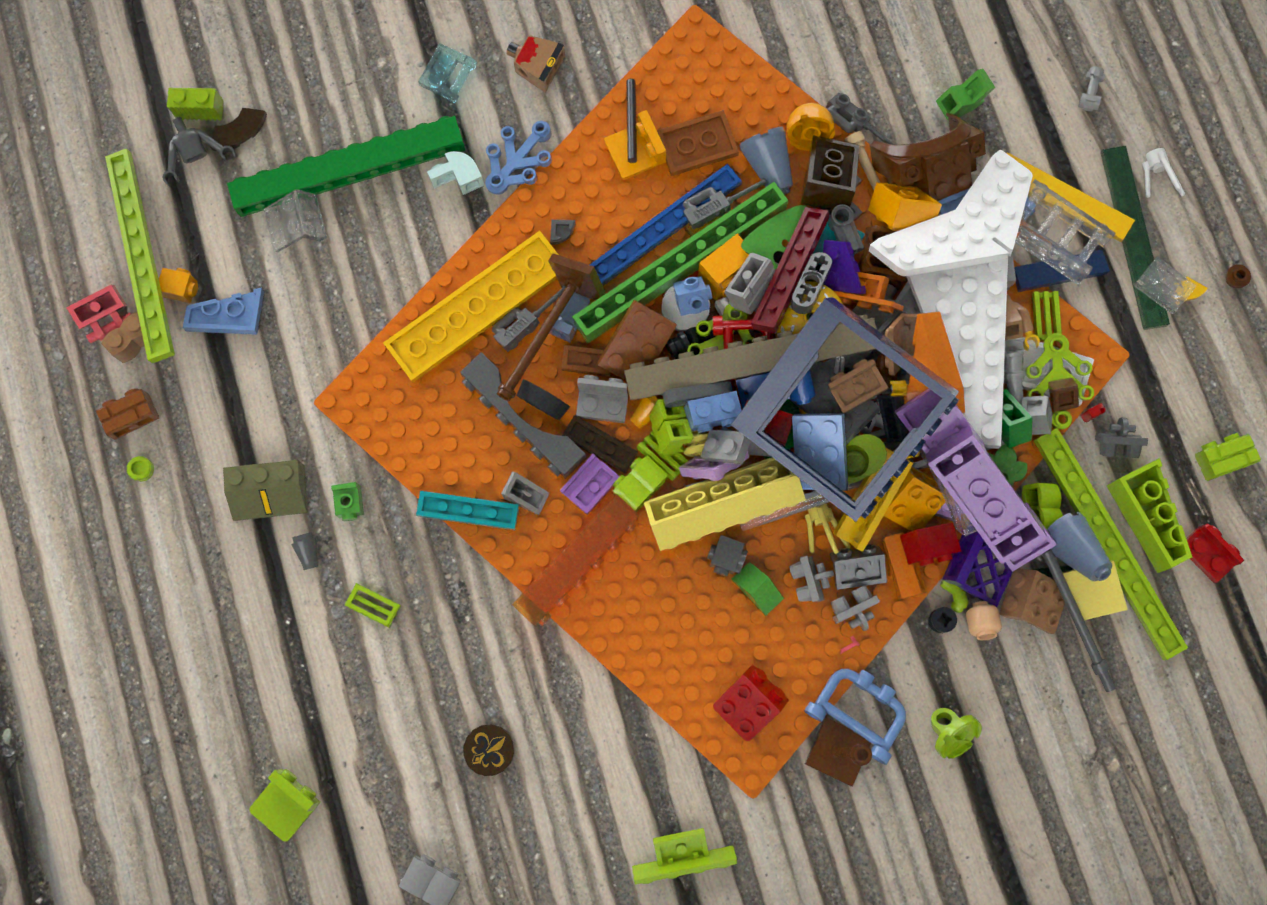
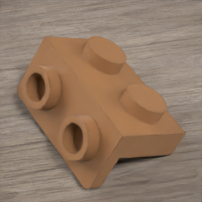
M863 359L853 365L854 370L847 374L840 372L830 379L831 383L828 384V389L842 413L845 414L888 390V386L873 359L868 362L866 359Z

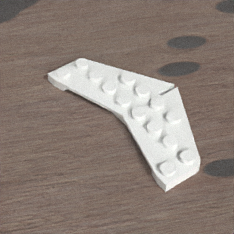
M999 150L988 161L956 210L878 238L870 244L869 252L901 276H911L1006 260L1013 251L1033 175L1029 169L1004 151Z

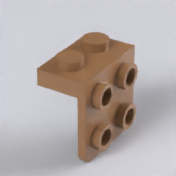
M901 313L889 328L886 329L885 336L913 357L915 347L912 342L917 314ZM885 357V367L889 368V375H896L901 367L888 357Z
M1018 568L1012 573L999 615L1009 619L1025 621L1048 634H1054L1065 602L1053 579L1037 570Z

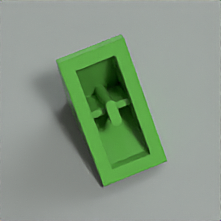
M751 562L741 569L740 574L737 573L731 578L765 616L784 599L771 579Z

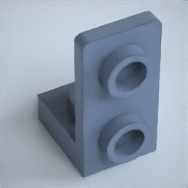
M574 292L549 334L571 343L577 331L572 316L590 304V299Z

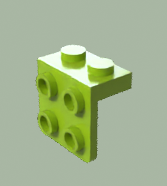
M288 769L274 770L268 777L271 782L250 806L249 811L277 837L286 842L293 837L321 801L316 798L317 794L306 785L303 787L297 782V777Z

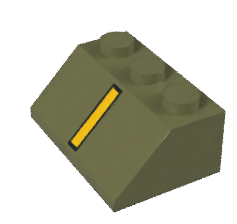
M299 460L223 468L224 493L233 521L308 513L305 465Z

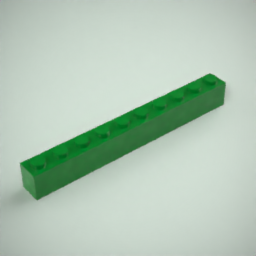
M444 116L435 122L428 124L420 123L408 130H397L391 135L384 137L376 136L364 143H352L347 148L329 150L320 156L305 157L302 161L293 164L285 163L276 169L261 170L256 175L238 177L232 182L227 183L234 210L240 217H244L445 157V153L462 152L466 151L456 117Z

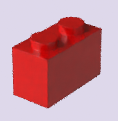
M953 522L916 529L900 535L908 565L919 563L920 567L934 564V559H937L938 563L952 560L953 554L961 552Z

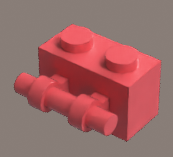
M112 284L66 307L79 329H84L88 326L92 327L93 332L86 335L90 343L97 340L102 341L110 331L120 328L122 322L131 315L130 312L122 317L119 314L118 310L127 305L115 285ZM111 315L114 321L101 327L98 321Z

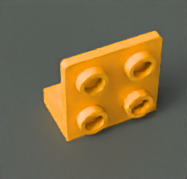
M647 110L638 113V123H636V163L628 162L627 129L604 138V142L623 180L666 163V149Z
M912 466L903 481L904 485L896 493L884 514L888 519L910 531L924 528L950 498L937 480Z

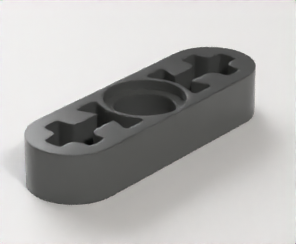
M818 252L810 257L792 295L791 307L796 313L807 314L812 311L831 270L832 259L828 254ZM819 263H821L823 265H821L819 272L815 271L816 266H818ZM812 279L815 280L818 283V285L811 287L808 286L805 283V281ZM804 294L808 295L807 301H805L804 303H800L804 297Z
M724 381L675 388L664 392L662 395L665 407L672 408L685 406L691 400L733 392L731 382Z

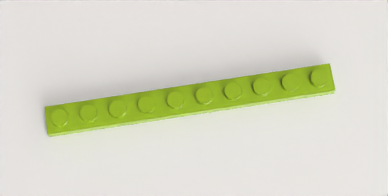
M126 148L105 156L147 360L153 364L174 356L175 352L132 153Z
M1056 428L1051 431V434H1045L1034 440L1035 445L1074 511L1080 512L1086 518L1109 560L1114 561L1123 594L1162 660H1168L1186 650L1188 646L1059 429Z

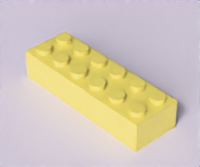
M771 457L724 474L725 477L721 480L710 481L708 479L645 501L644 505L658 547L662 551L664 549H673L687 541L698 540L702 536L713 532H722L736 524H745L751 519L762 515H770L779 509L796 506L798 503L806 500L800 478Z

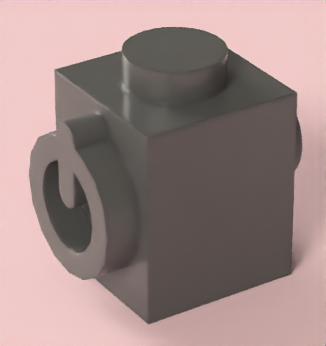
M721 535L717 546L712 544L707 559L712 560L710 567L714 568L713 572L726 577L728 573L732 575L734 572L740 574L748 552L743 549L744 543Z

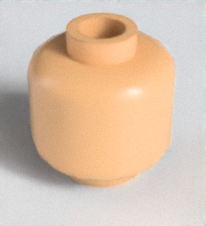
M979 601L973 603V607L966 612L968 630L972 636L977 637L981 641L997 637V633L1002 629L999 610L996 606L989 605L987 601Z

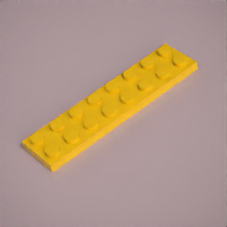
M538 231L383 342V344L410 380L415 382L494 325L511 310L520 306L556 280L557 276L548 260L553 253L559 254L544 235Z

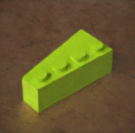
M1160 458L1106 485L1157 573L1171 569L1192 558L1183 527L1179 525L1175 514L1178 512L1176 505L1171 502L1167 490L1170 487L1167 478L1164 479L1160 468L1162 467Z

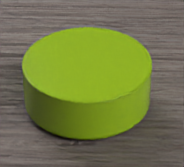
M143 456L134 457L127 464V474L136 481H146L154 473L153 463Z

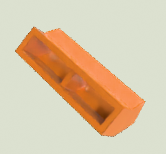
M902 532L881 539L899 600L928 592L919 563L911 565L907 563L900 535L908 532Z

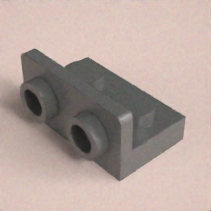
M869 544L863 552L858 549L841 548L838 549L837 554H834V552L830 553L837 590L887 583L885 554L879 546Z

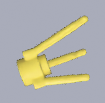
M826 501L808 506L809 514L805 515L808 528L810 553H814V522L815 526L823 525L834 554H837L838 549L828 524L831 522L834 529L838 525L832 509L828 508ZM841 539L845 547L850 549L849 542Z

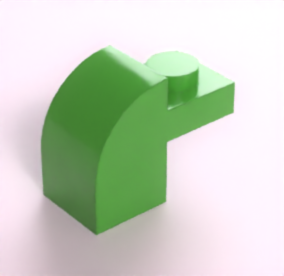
M978 69L963 84L951 86L936 100V103L947 120L949 119L946 113H952L961 117L984 103V98L995 89V86L985 70Z

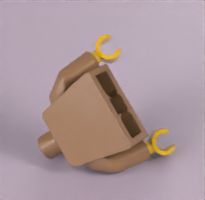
M1007 295L1005 340L1021 338L1023 333H1025L1024 349L1029 351L1028 340H1033L1037 348L1040 339L1032 333L1034 328L1028 310L1019 303L1013 302L1010 296Z

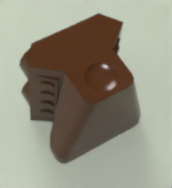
M877 225L866 227L864 251L858 263L860 272L885 276L889 278L888 284L899 290L901 281L908 282L907 276L898 275L869 252L870 244L878 238L897 231Z

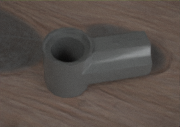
M838 205L833 209L829 217L828 226L834 232L837 241L851 243L855 255L862 251L864 246L853 221V211L847 205ZM835 216H843L846 219V222H838Z

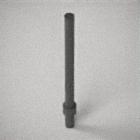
M1052 549L1048 550L1042 555L1091 658V667L1095 675L1099 676L1105 691L1111 692L1116 687L1108 672L1110 668L1106 660L1102 659Z

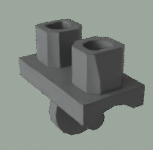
M1123 417L1118 419L1117 424L1109 425V431H1115L1117 434L1096 433L1095 440L1100 442L1099 449L1102 456L1116 457L1117 444H1123L1124 457L1139 458L1142 446L1148 445V438H1142L1141 435L1128 434V432L1135 433L1136 426L1129 425L1128 419Z

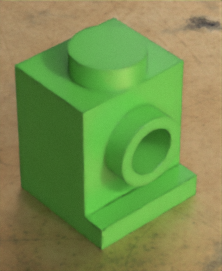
M352 482L331 486L335 516L342 518V521L357 520V516L364 515L361 486L358 483ZM350 498V503L344 506L343 500Z

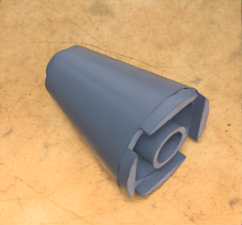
M782 126L767 130L768 133L762 135L759 133L743 141L740 144V149L760 180H766L765 187L775 182L785 195L790 192L789 188L793 186L786 134Z
M1076 512L1077 515L1075 516L1068 513L1057 519L1047 529L1057 544L1051 548L1054 556L1091 581L1107 579L1111 574L1112 563L1086 518L1080 512Z

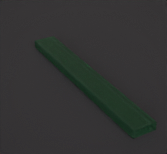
M1120 146L1103 149L1100 153L1113 207L1115 210L1135 220L1123 239L1122 244L1143 330L1167 327L1170 325L1127 147Z

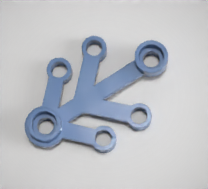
M537 121L532 126V134L516 153L514 145L516 134L514 129L510 126L502 128L501 136L505 142L507 164L502 170L499 163L501 156L499 146L494 143L487 146L486 153L490 159L491 174L487 176L485 184L489 192L500 195L507 190L508 186L524 183L531 185L537 181L535 170L529 167L549 166L552 162L551 155L548 151L543 150L537 156L525 157L537 142H546L550 139L551 129L547 122ZM539 128H544L543 131H537ZM508 132H511V133H512V134H511L510 136H508V137L505 136V134L508 133ZM492 150H497L495 154H490ZM542 157H548L546 161H541ZM527 168L522 174L511 175L516 169ZM528 174H533L532 178H526ZM501 180L498 184H493L494 181Z

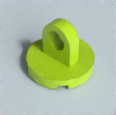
M940 708L935 710L931 716V726L939 736L936 740L935 749L944 759L946 756L948 759H954L964 754L972 747L973 743L971 741L973 738L976 737L978 739L980 737L982 725L972 715L959 718L951 709ZM941 718H947L951 723L941 725L937 721Z

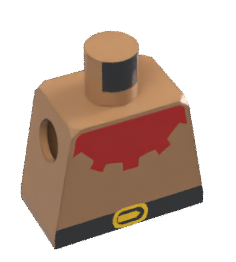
M530 35L522 46L511 42L506 54L515 58L514 67L518 75L543 92H546L565 58V48L561 43Z

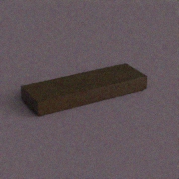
M575 415L562 435L568 436L578 447L590 454H594L597 458L625 474L638 454V451Z

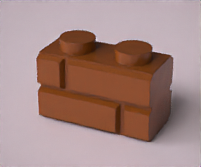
M131 389L124 394L125 397L118 400H108L102 404V408L96 410L108 437L116 440L159 419L150 395L143 389Z

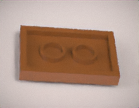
M724 110L657 130L666 149V163L671 177L739 155Z
M633 300L597 361L598 366L626 380L624 370H629L631 364L644 362L645 366L654 364V360L660 355L677 324L640 302Z

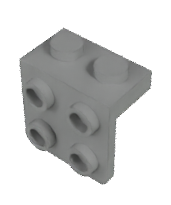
M728 428L710 430L701 454V458L706 461L742 465L747 451L749 455L772 456L741 432Z

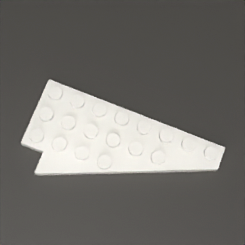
M1008 258L1006 260L907 276L920 312L941 313L964 387L965 413L963 415L982 439L985 448L999 449L1001 447Z

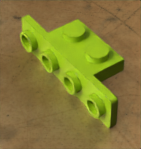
M704 828L653 838L657 861L632 866L635 884H650L661 879H674L681 875L699 874L705 870L727 868L730 865L737 864V857L733 846L708 850Z

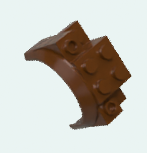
M946 113L949 119L950 132L923 142L902 145L873 141L870 144L872 166L875 171L887 177L888 184H896L901 187H917L939 201L971 188V172L977 170L976 158L986 154L984 131L968 124L952 113Z

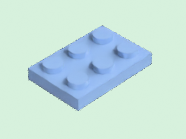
M844 413L794 414L792 416L794 454L838 488L847 490L848 471ZM800 479L803 490H814Z

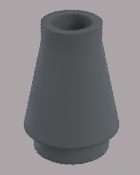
M312 532L292 537L293 544L291 545L303 566V570L318 567L316 538H313Z

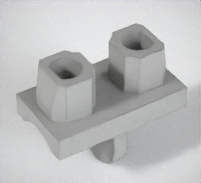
M812 556L801 557L799 562L789 566L793 579L805 576L807 586L796 589L799 602H820L825 600L819 580H821L823 589L830 587L828 578L834 576L833 570L825 571L823 563L816 565L819 573L817 574Z
M864 585L852 591L858 605L850 608L844 596L831 602L836 615L832 617L835 624L855 615L856 619L848 622L851 629L860 626L863 631L869 629L867 621L873 619L874 615L871 611L863 615L861 611L880 601L877 595L873 597Z

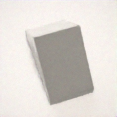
M512 471L501 494L505 500L518 504L520 507L539 515L550 493Z

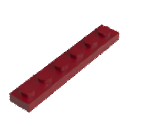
M805 207L751 322L753 329L777 333L790 305L795 288L829 220L828 210Z

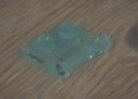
M439 43L418 81L419 86L445 97L452 103H456L459 98V91L470 71L475 69L477 62L473 58ZM460 63L463 66L451 88L445 87L456 65Z

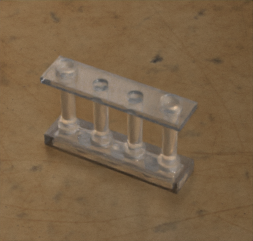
M1034 179L1029 188L1027 197L1030 199L1025 204L1015 243L1079 285L1093 269L1086 262L1099 244L1104 247L1116 233L1049 189L1045 184ZM1037 204L1049 211V214L1038 230L1025 222ZM1060 218L1070 226L1059 242L1056 243L1048 238L1046 234L1055 220ZM1077 231L1090 238L1078 257L1066 250Z

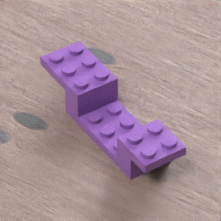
M927 389L895 411L910 432L913 428L920 427L942 398L931 389ZM955 405L948 415L943 412L939 417L942 422L930 437L928 434H925L922 438L926 441L922 450L926 454L928 465L1000 563L1006 562L1013 572L1056 546L1055 540L1029 504L1021 500L989 456L984 442L958 406Z

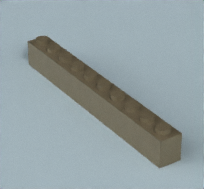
M867 315L859 316L876 329L874 318L868 319ZM840 322L831 336L827 338L818 350L819 357L815 362L877 349ZM792 331L777 333L778 338L768 340L767 336L753 338L752 344L743 345L742 341L729 343L728 349L718 350V346L703 349L704 354L694 356L693 352L679 354V359L669 361V357L655 359V364L645 366L644 362L631 364L629 370H624L630 400L662 395L664 392L675 388L724 382L771 372L798 334L793 335Z

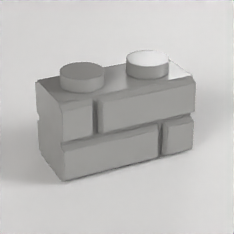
M755 253L749 254L724 291L732 307L752 314L763 298L775 273L774 266L769 258Z

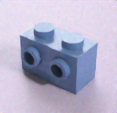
M737 391L691 400L684 406L686 419H688L691 431H698V433L710 431L713 429L712 427L722 425V428L730 427L742 411Z

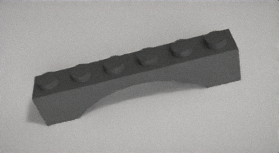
M482 352L460 372L464 379L462 384L470 392L475 390L480 395L478 399L486 408L489 409L492 406L498 412L495 416L505 426L509 423L515 429L513 434L522 443L526 440L532 446L531 452L538 459L541 460L544 457L550 463L547 467L554 475L558 477L561 474L566 479L586 459V454L568 436L553 435L529 425L516 414L508 401L497 395L498 387L502 384L499 369Z

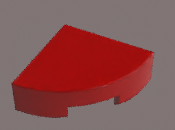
M1100 403L1088 409L1080 416L1084 423H1087L1105 413L1106 408Z

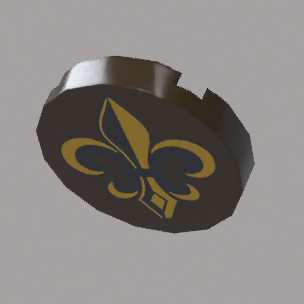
M493 724L481 725L472 730L466 737L463 746L464 759L468 767L476 774L495 776L505 771L512 763L514 742L510 734L502 727Z

